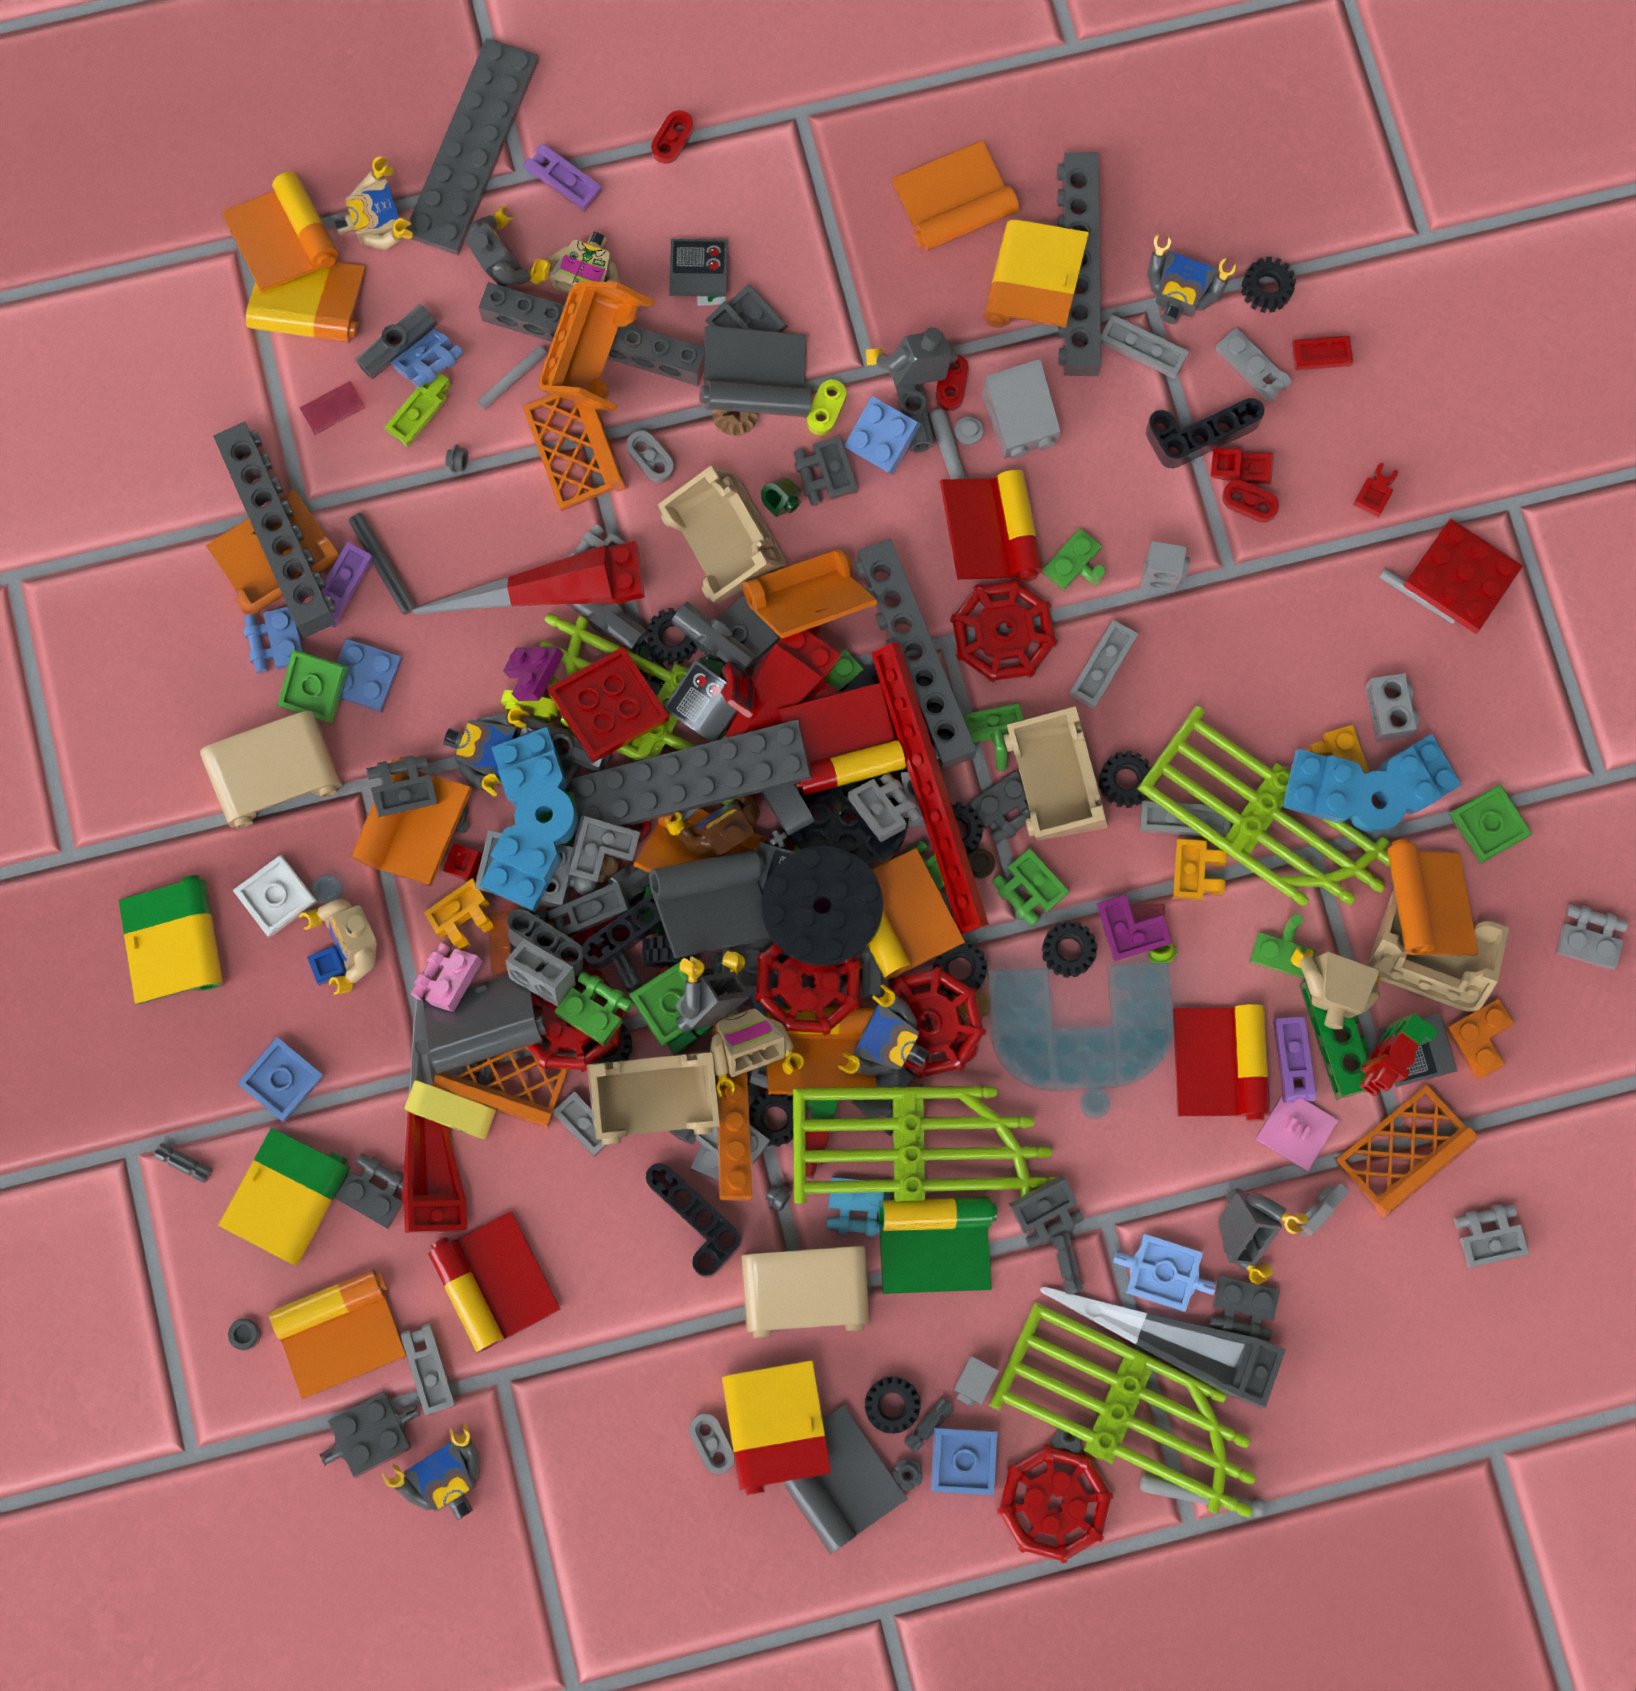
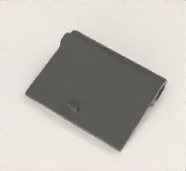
M705 326L704 385L700 388V403H704L705 409L807 417L811 407V392L805 388L806 335Z
M755 850L736 852L650 870V888L674 958L770 939L762 916V893L757 882L761 872L764 870V862L761 855L757 854Z
M509 975L468 987L454 1012L433 1006L427 1000L423 1001L429 1053L437 1074L542 1042V1035L547 1034L543 1017H537L535 1014L531 991L509 979Z
M844 1405L823 1419L831 1474L782 1482L830 1554L908 1499Z

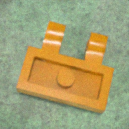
M1353 725L1326 732L1323 735L1324 741L1311 744L1310 748L1306 749L1308 752L1322 756L1332 755L1359 763L1365 774L1370 772Z
M1177 839L1172 899L1202 901L1203 893L1223 896L1225 880L1204 879L1205 864L1225 867L1227 853L1223 850H1206L1207 841Z
M473 878L423 912L436 934L441 939L448 935L453 945H456L459 950H463L470 945L459 926L471 917L484 934L494 928L492 921L483 910L490 903L481 890L475 889L476 881Z

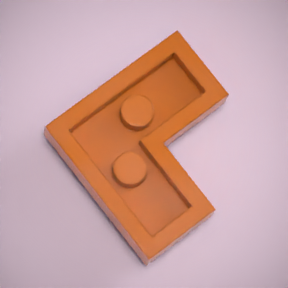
M1498 998L1446 1028L1447 1033L1476 1081L1505 1065L1490 1038L1513 1026L1514 1022Z

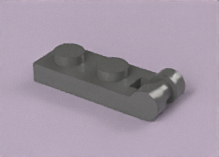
M616 882L548 911L547 916L549 922H553L555 929L571 938L577 933L621 916L631 907L623 883ZM567 915H569L571 921L569 925H566L564 920Z

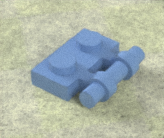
M434 328L395 358L391 364L395 371L410 381L412 379L414 385L419 389L425 383L430 384L437 379L436 375L446 367L451 368L455 365L456 359L463 355V351L458 345L453 346L447 336Z
M288 607L263 612L265 624L257 625L255 615L245 616L244 622L246 627L243 630L245 638L249 639L251 648L249 653L250 662L254 663L256 673L268 671L266 661L274 660L277 670L288 668L292 650L303 651L299 630ZM268 635L271 648L263 649L260 637Z

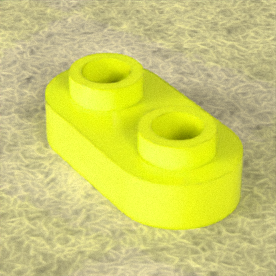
M827 380L820 385L807 416V426L813 434L823 436L829 434L834 429L846 401V388L841 382ZM829 390H835L837 392V395L829 396L827 392ZM818 415H824L826 419L824 421H818L816 417Z
M513 690L503 691L500 703L505 706L507 712L513 707H519L544 721H550L551 717L555 718L558 716L559 710L551 699L541 697L540 701H518L512 695Z

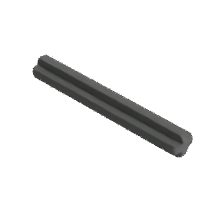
M357 513L350 517L349 522L366 552L375 557L373 564L400 611L404 615L412 612L411 610L416 608V605L364 515Z

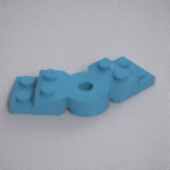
M548 727L491 747L506 797L511 804L516 806L514 813L516 825L503 830L491 854L493 860L480 887L533 912L536 911L562 859L557 846L568 842L573 837L578 826L577 809L564 792L568 783ZM544 813H553V817L549 822H540V818Z
M1433 734L1426 736L1380 763L1379 771H1371L1366 774L1359 763L1332 755L1325 757L1298 749L1294 754L1282 807L1335 823L1350 818L1352 820L1351 823L1358 829L1373 833L1397 825L1405 814L1410 815L1421 811L1443 798L1442 796L1461 786V783ZM1372 795L1378 798L1379 808L1373 806L1371 801Z

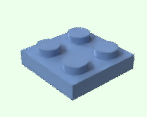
M871 396L844 447L893 475L921 424Z
M346 638L337 663L349 666L340 699L382 713L400 668L401 656Z
M277 1037L237 1084L285 1123L325 1076Z
M934 1427L930 1491L994 1496L998 1432Z

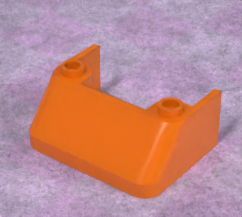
M577 282L568 295L539 377V388L549 394L593 409L616 411L618 405L607 400L609 396L607 383L600 380L618 327H626L634 322L637 317L638 306H654L655 301L619 282Z

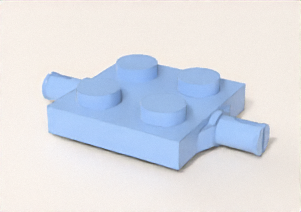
M1143 1234L1139 1250L1134 1256L1118 1252L1117 1250L1115 1252L1113 1263L1130 1268V1280L1126 1294L1186 1312L1190 1296L1195 1290L1213 1295L1215 1290L1211 1288H1216V1282L1199 1278L1202 1252L1147 1234Z

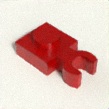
M1382 462L1374 472L1375 480L1367 477L1353 504L1378 518L1393 492V489L1387 486L1391 485L1398 475V471L1394 470L1391 476L1385 477L1381 472L1384 467Z

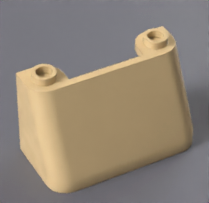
M711 465L657 504L662 512L660 516L664 524L668 528L673 527L683 533L707 575L703 579L704 586L702 591L707 599L712 602L720 603L743 591V582L787 566L783 553L745 487L731 470Z
M1076 706L1008 724L1009 734L1004 735L1007 751H1014L1031 817L1025 819L1029 836L1035 835L1037 840L1108 828Z
M312 711L293 714L210 744L200 750L203 764L227 823L231 828L241 829L248 827L257 816L256 812L310 792L313 795H320V798H327L335 795L338 789L343 788L321 723Z
M1393 890L1369 958L1368 966L1379 970L1378 976L1381 978V981L1457 1009L1474 1012L1484 1005L1498 982L1509 928L1493 921L1478 923L1474 928L1479 952L1476 956L1406 954L1395 892Z
M712 1052L586 1065L595 1139H602V1145L621 1143L620 1137L626 1135L681 1129H694V1135L713 1133L712 1127L720 1126Z
M865 1247L772 1252L741 1256L747 1333H753V1338L772 1337V1331L780 1329L835 1325L845 1326L846 1331L864 1330V1324H870Z

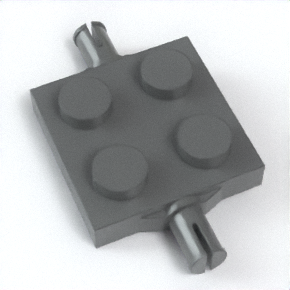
M382 1392L328 1420L335 1436L336 1446L319 1454L320 1458L323 1459V1464L326 1466L330 1462L342 1457L347 1462L353 1477L357 1478L412 1449L405 1435L404 1424L421 1416L420 1412L417 1411V1406L414 1404L399 1413L392 1407L387 1394Z

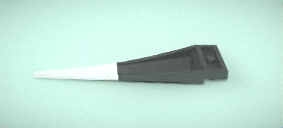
M1047 1287L1040 1289L1045 1295L1224 1394L1261 1409L1266 1408L1285 1349L1251 1336L1152 1315L1074 1294H1066L1065 1292Z

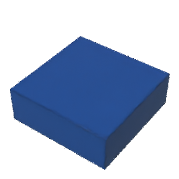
M336 946L307 956L318 985L329 982L332 977L346 975V970Z

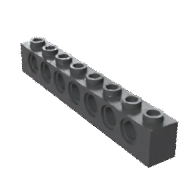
M1065 152L1063 163H1058L1057 180H1062V189H1058L1057 206L1062 207V215H1058L1057 227L1089 232L1082 261L1085 266L1080 269L1076 286L1084 289L1085 292L1074 294L1067 327L1058 326V338L1063 339V348H1059L1058 363L1064 366V376H1098L1101 366L1098 153ZM1079 182L1084 187L1076 188L1072 183ZM1079 208L1083 210L1084 213L1076 214L1072 211V209ZM1079 313L1086 319L1076 320L1072 315ZM1081 340L1086 346L1077 347L1072 342Z
M488 282L479 305V311L484 322L552 342L565 305ZM632 325L618 327L607 358L695 386L699 385L704 371V347Z
M242 422L213 435L293 620L303 638L335 625L336 622L332 613L337 610L329 595L324 597L321 589L325 588L326 585L319 571L314 573L311 565L315 563L309 548L303 549L300 543L305 538L297 523L292 525L290 517L294 516V513L287 499L282 501L279 494L284 491L277 476L271 477L269 473L273 466L267 454L260 453L258 447L263 444L256 429L250 431L246 422ZM250 455L247 459L241 460L244 456ZM260 478L258 482L252 483L254 479ZM271 501L268 506L262 507L265 502ZM282 525L278 530L272 531L275 526ZM292 548L290 553L282 555L285 550ZM303 572L302 576L293 579L295 574ZM314 596L310 602L303 603L306 598Z
M891 538L858 550V561L854 562L856 571L860 578H865L868 585L865 589L877 600L876 608L878 613L875 614L880 630L885 629L889 637L886 640V645L894 642L900 643L941 770L974 759L976 748ZM882 571L886 572L889 578L880 581L874 575ZM892 597L898 599L900 604L896 607H890L884 601ZM898 624H906L911 630L907 633H899L895 627ZM916 650L921 654V657L917 660H911L906 656V652ZM926 676L932 683L929 686L923 687L916 682V679ZM930 703H938L943 710L939 713H932L927 709V706ZM947 729L952 732L953 738L943 740L937 733L940 730Z

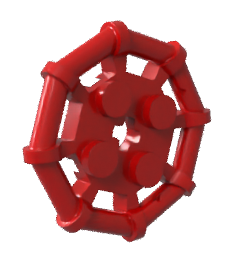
M1013 579L1012 582L984 586L977 584L973 586L971 594L950 618V622L953 623L958 652L956 654L957 659L964 661L988 678L991 683L997 680L1024 676L1031 678L1035 676L1037 668L1052 648L1057 647L1058 640L1055 638L1050 611L1052 605L1049 601H1044L1021 585L1019 580ZM1009 594L1008 600L991 602L989 596ZM1016 596L1030 604L1033 608L1028 611L1019 607L1018 603L1015 602ZM980 602L984 606L980 615L976 619L968 616L977 603ZM1040 616L1042 633H1035L1032 618ZM1002 623L1007 628H1012V632H1009L1007 637H1002L1001 634L996 632V630L1000 629V624ZM965 627H974L976 642L968 645ZM1032 642L1040 644L1029 660L1024 652L1027 651ZM980 649L987 657L993 658L992 665H988L975 656L974 653ZM1017 658L1020 663L1019 666L999 668L1001 660Z
M775 943L763 953H758L756 957L758 969L756 995H754L755 1001L760 1002L776 1021L781 1022L787 1032L822 1033L826 1036L831 1034V1030L854 1009H859L861 1005L859 1002L861 961L853 958L843 963L844 965L839 968L835 966L816 967L802 964L789 957L781 964L775 958L782 953V950ZM770 970L778 972L777 988L769 989ZM848 974L846 995L838 992L839 976ZM801 976H812L815 979L813 983L816 987L813 989L809 986L803 988L801 986L803 982ZM779 996L791 1009L788 1015L773 998ZM834 1000L841 1004L840 1007L826 1017L823 1012L825 1007ZM804 1011L815 1014L816 1021L795 1018L797 1012L802 1013Z
M940 966L912 975L898 976L892 991L900 998L903 994L908 998L907 1003L918 1020L916 1029L920 1033L915 1043L930 1051L929 1054L945 1051L949 1058L929 1063L928 1054L922 1067L907 1059L903 1066L916 1073L920 1079H926L927 1076L957 1069L962 1071L966 1068L965 1063L982 1035L986 1034L976 997L978 992L975 987L970 988L945 972L943 967ZM931 982V991L915 994L913 986ZM943 984L959 996L952 1001L948 996L939 992L941 985ZM964 1003L966 1004L970 1025H962L958 1007ZM928 1014H931L932 1018L937 1019V1024L934 1025L935 1030L931 1032L929 1027L923 1026V1021L927 1020ZM960 1032L969 1034L957 1053L952 1045L959 1038Z
M595 969L594 971H585L592 976H599L604 980V984L612 988L602 976L601 971ZM579 976L575 977V982H579ZM531 991L533 1006L542 1010L541 1016L547 1030V1034L544 1035L551 1042V1046L546 1051L540 1043L527 1046L539 1061L541 1068L545 1070L549 1067L576 1069L586 1072V1065L595 1063L612 1048L620 1045L621 1025L606 1046L599 1043L585 1054L583 1049L587 1047L586 1044L591 1040H595L574 1026L568 1027L567 1022L555 1014L556 1005L549 1001H543L540 999V996ZM619 1008L614 1015L622 1020L623 1010ZM559 1050L576 1051V1057L557 1055Z
M1043 1444L1042 1449L1012 1466L1010 1464L1008 1466V1475L997 1513L1001 1514L1019 1546V1551L1022 1553L1026 1551L1055 1559L1063 1564L1067 1563L1069 1558L1094 1543L1102 1542L1110 1502L1114 1497L1113 1492H1109L1092 1463L1090 1455L1084 1456L1051 1447L1050 1444ZM1054 1460L1076 1467L1071 1475L1055 1471ZM1043 1462L1047 1470L1032 1480L1024 1474ZM1083 1473H1085L1096 1493L1086 1495L1078 1481V1478ZM1020 1481L1027 1485L1025 1497L1022 1504H1013L1018 1482ZM1052 1494L1056 1498L1062 1497L1064 1501L1060 1505L1062 1509L1059 1512L1055 1509L1049 1510L1047 1508V1504L1050 1503L1049 1496ZM1088 1502H1097L1091 1526L1084 1522V1517L1087 1512ZM1022 1511L1025 1513L1033 1527L1027 1534L1014 1513ZM1078 1527L1086 1533L1066 1545L1064 1535ZM1038 1532L1056 1536V1546L1034 1540Z

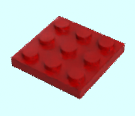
M1450 518L1403 586L1477 634L1523 565Z
M624 646L547 688V693L592 763L669 721L668 713Z

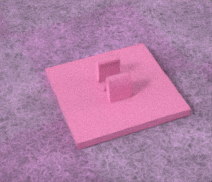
M1281 1096L1255 1140L1308 1172L1338 1120L1310 1102L1304 1101V1099H1295L1293 1103H1284Z

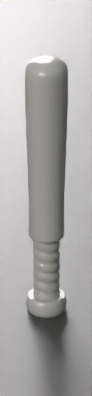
M941 408L934 409L930 412L929 419L950 479H966L946 412Z
M1145 1473L1141 1477L1140 1489L1143 1492L1207 1505L1209 1503L1208 1499L1158 1475ZM1228 1495L1237 1499L1239 1503L1243 1502L1253 1509V1516H1262L1264 1499L1248 1500L1247 1498Z

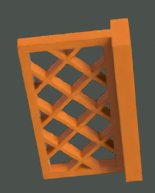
M551 394L523 406L559 509L563 511L615 490L619 492L627 489L599 409L575 403L570 414L558 409L564 398ZM540 408L551 410L545 424L535 421L532 412ZM578 411L580 413L581 418L576 416ZM556 413L568 417L562 432L550 427ZM574 420L584 424L585 427L580 439L568 435ZM547 431L560 436L554 450L545 447L543 444ZM565 438L578 443L572 457L559 453ZM583 446L594 451V456L589 465L577 460ZM556 457L569 461L563 476L553 472L552 466ZM597 462L600 469L595 468ZM575 464L587 469L581 483L568 478ZM592 472L603 476L605 485L595 489L586 486ZM556 478L561 480L559 485L557 483ZM566 482L579 487L573 498L566 501L563 500L561 492Z
M526 1046L504 1053L493 1059L487 1058V1062L472 1069L468 1064L466 1065L468 1071L458 1076L446 1072L435 1075L432 1086L548 1129L552 1112L554 1111L568 1069L562 1068L560 1074L548 1079L534 1055L533 1057L536 1062L519 1069L512 1054L522 1049L530 1051ZM509 1056L516 1071L500 1079L493 1063ZM490 1065L497 1081L486 1086L478 1084L473 1073ZM538 1066L545 1081L528 1088L521 1073ZM471 1075L473 1082L463 1078ZM518 1075L525 1091L514 1096L507 1094L502 1082ZM557 1080L556 1086L553 1091L550 1083ZM499 1084L502 1091L493 1089L492 1087ZM547 1085L552 1095L548 1107L535 1103L531 1092ZM528 1094L530 1101L522 1099L520 1097Z
M1426 1084L1337 1158L1335 1162L1375 1205L1376 1211L1385 1219L1471 1147L1478 1135L1470 1127L1467 1128ZM1426 1095L1434 1104V1114L1416 1113L1417 1101ZM1412 1106V1113L1405 1112ZM1438 1109H1439L1444 1115H1438ZM1398 1117L1412 1118L1411 1133L1393 1132L1394 1121ZM1416 1118L1433 1120V1135L1415 1134ZM1438 1120L1450 1121L1457 1128V1131L1450 1137L1437 1136ZM1390 1125V1131H1383ZM1375 1136L1389 1137V1152L1371 1151V1140ZM1393 1137L1411 1139L1410 1154L1392 1153ZM1415 1139L1433 1141L1432 1152L1428 1156L1414 1155ZM1437 1141H1443V1143L1437 1147ZM1367 1144V1150H1360ZM1353 1155L1366 1156V1171L1353 1170L1345 1161ZM1370 1156L1388 1158V1173L1370 1172ZM1392 1158L1409 1159V1171L1405 1175L1391 1174ZM1414 1160H1421L1416 1166H1414ZM1359 1176L1365 1177V1183ZM1369 1177L1387 1179V1190L1379 1197L1369 1188ZM1391 1179H1398V1181H1396L1391 1186Z

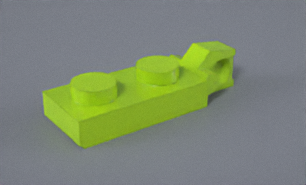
M442 373L431 384L425 383L419 389L416 388L384 428L387 433L406 447L413 443L442 408L447 399L445 393L452 384Z

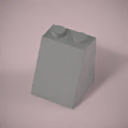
M1040 359L985 376L981 398L1004 459L1009 457L1018 459L1027 455L1031 450L1037 448L1046 450L1058 442L1061 431Z

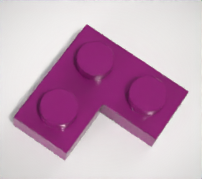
M559 647L514 649L503 672L509 678H519L512 692V695L518 701H540L564 655Z
M1126 895L1096 903L1113 961L1172 944L1164 915H1158L1134 923Z

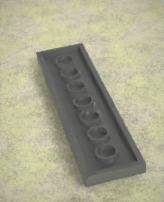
M488 38L485 39L409 220L411 225L406 227V229L413 232L411 240L459 255L539 62L538 55Z
M794 720L572 778L571 782L579 823L581 816H587L617 826L627 827L674 815L675 812L681 813L810 780L812 775L801 723L799 720Z

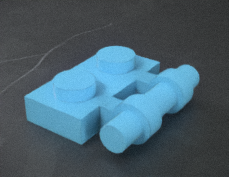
M831 1178V1181H849V1180H854V1179H843V1178ZM891 1192L830 1193L828 1209L840 1210V1218L828 1217L827 1230H838V1234H848V1231L866 1233V1236L875 1237V1234H879V1222H876L879 1203L881 1200H890ZM849 1212H868L867 1221L849 1219Z

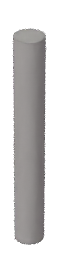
M539 345L477 401L479 406L485 410L539 362L547 354L546 350Z
M1386 568L1384 569L1379 579L1451 624L1455 623V620L1403 586L1406 582L1405 580Z

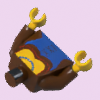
M751 794L733 800L690 828H686L680 812L674 813L676 821L670 822L665 818V823L671 835H678V838L695 855L708 854L720 856L755 834L753 825L756 824L760 817V810Z

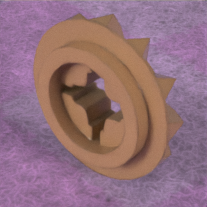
M713 410V420L717 428L731 436H740L748 433L754 428L758 420V413L740 412V422H738L734 415H727L731 411Z

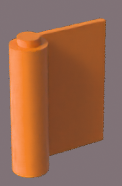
M983 140L891 179L915 230L913 232L914 240L919 248L923 247L925 251L1018 213L1020 209L1013 189L1009 185L1005 187Z
M400 756L398 760L392 759L391 763L402 761L403 757ZM417 769L419 777L429 775ZM406 772L391 775L393 783L408 780ZM431 775L437 799L436 805L378 818L375 804L373 803L350 858L366 866L431 886L472 788Z
M1399 839L1392 842V846L1387 849L1405 953L1410 955H1478L1461 854L1418 851L1417 844L1411 843L1409 839Z

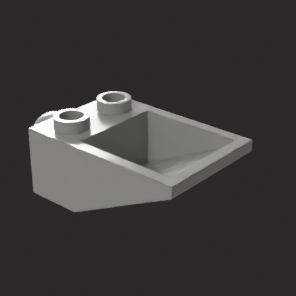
M488 830L475 889L491 893L482 889L480 884L493 860L491 854L502 833ZM557 846L563 860L559 863L550 883L556 886V889L553 892L545 891L538 907L552 910L568 903L572 887L581 895H587L595 891L597 882L566 874L573 847Z

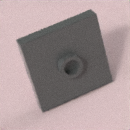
M744 595L716 618V620L723 623L732 632L733 637L756 655L750 666L781 639L749 607Z

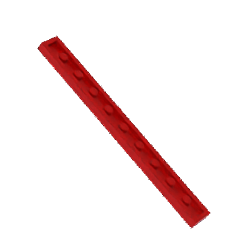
M890 643L872 652L871 655L899 743L904 753L906 766L957 927L961 934L969 933L987 926L989 923L900 643Z

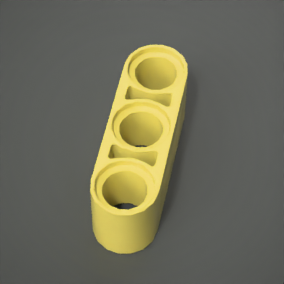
M415 1080L404 1107L405 1111L485 1140L496 1110Z

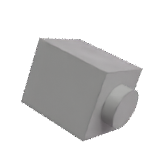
M972 1356L969 1357L953 1388V1391L959 1393L956 1399L973 1407L974 1403L981 1405L999 1371Z

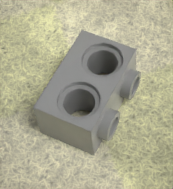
M1151 541L1144 560L1140 586L1175 592L1178 583L1183 584L1185 575L1188 573L1190 557H1185L1187 547Z
M1405 673L1371 678L1365 685L1376 742L1411 737L1419 726V716L1417 710L1412 708L1413 687L1411 682H1407ZM1384 689H1393L1397 694V698L1392 699L1386 696ZM1390 716L1399 717L1402 720L1403 726L1397 727L1393 725Z
M524 938L506 959L509 979L557 1007L571 988H574L576 985L572 966Z

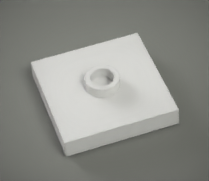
M279 855L233 889L234 893L269 938L317 903L316 899L282 855Z

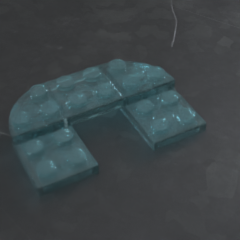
M1168 962L1107 966L1111 1014L1110 1027L1053 1029L1048 968L988 971L987 973L991 1042L1000 1064L1013 1078L1031 1088L1045 1091L1128 1086L1148 1076L1160 1064L1170 1047L1173 1034V1016Z

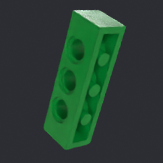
M1304 981L1300 985V989L1335 1099L1339 1100L1366 1092L1359 1085L1366 1076L1360 1069L1368 1061L1366 1056L1368 1045L1365 1037L1359 1035L1356 1025L1359 1024L1358 1015L1352 1018L1345 1017L1342 1029L1347 1034L1346 1042L1337 1041L1334 1037V1029L1324 1024L1327 1010L1315 1007L1312 1004V995L1309 992L1307 982ZM1344 1057H1351L1355 1060V1071H1349L1344 1067Z

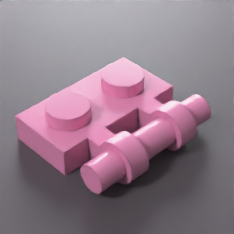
M440 943L436 951H432L427 959L429 963L422 975L418 974L415 979V987L411 995L421 1000L425 992L428 991L429 994L426 1000L431 1005L454 1012L483 961L477 955L459 949H454L450 958H446L450 947ZM439 968L443 969L437 980L433 981Z

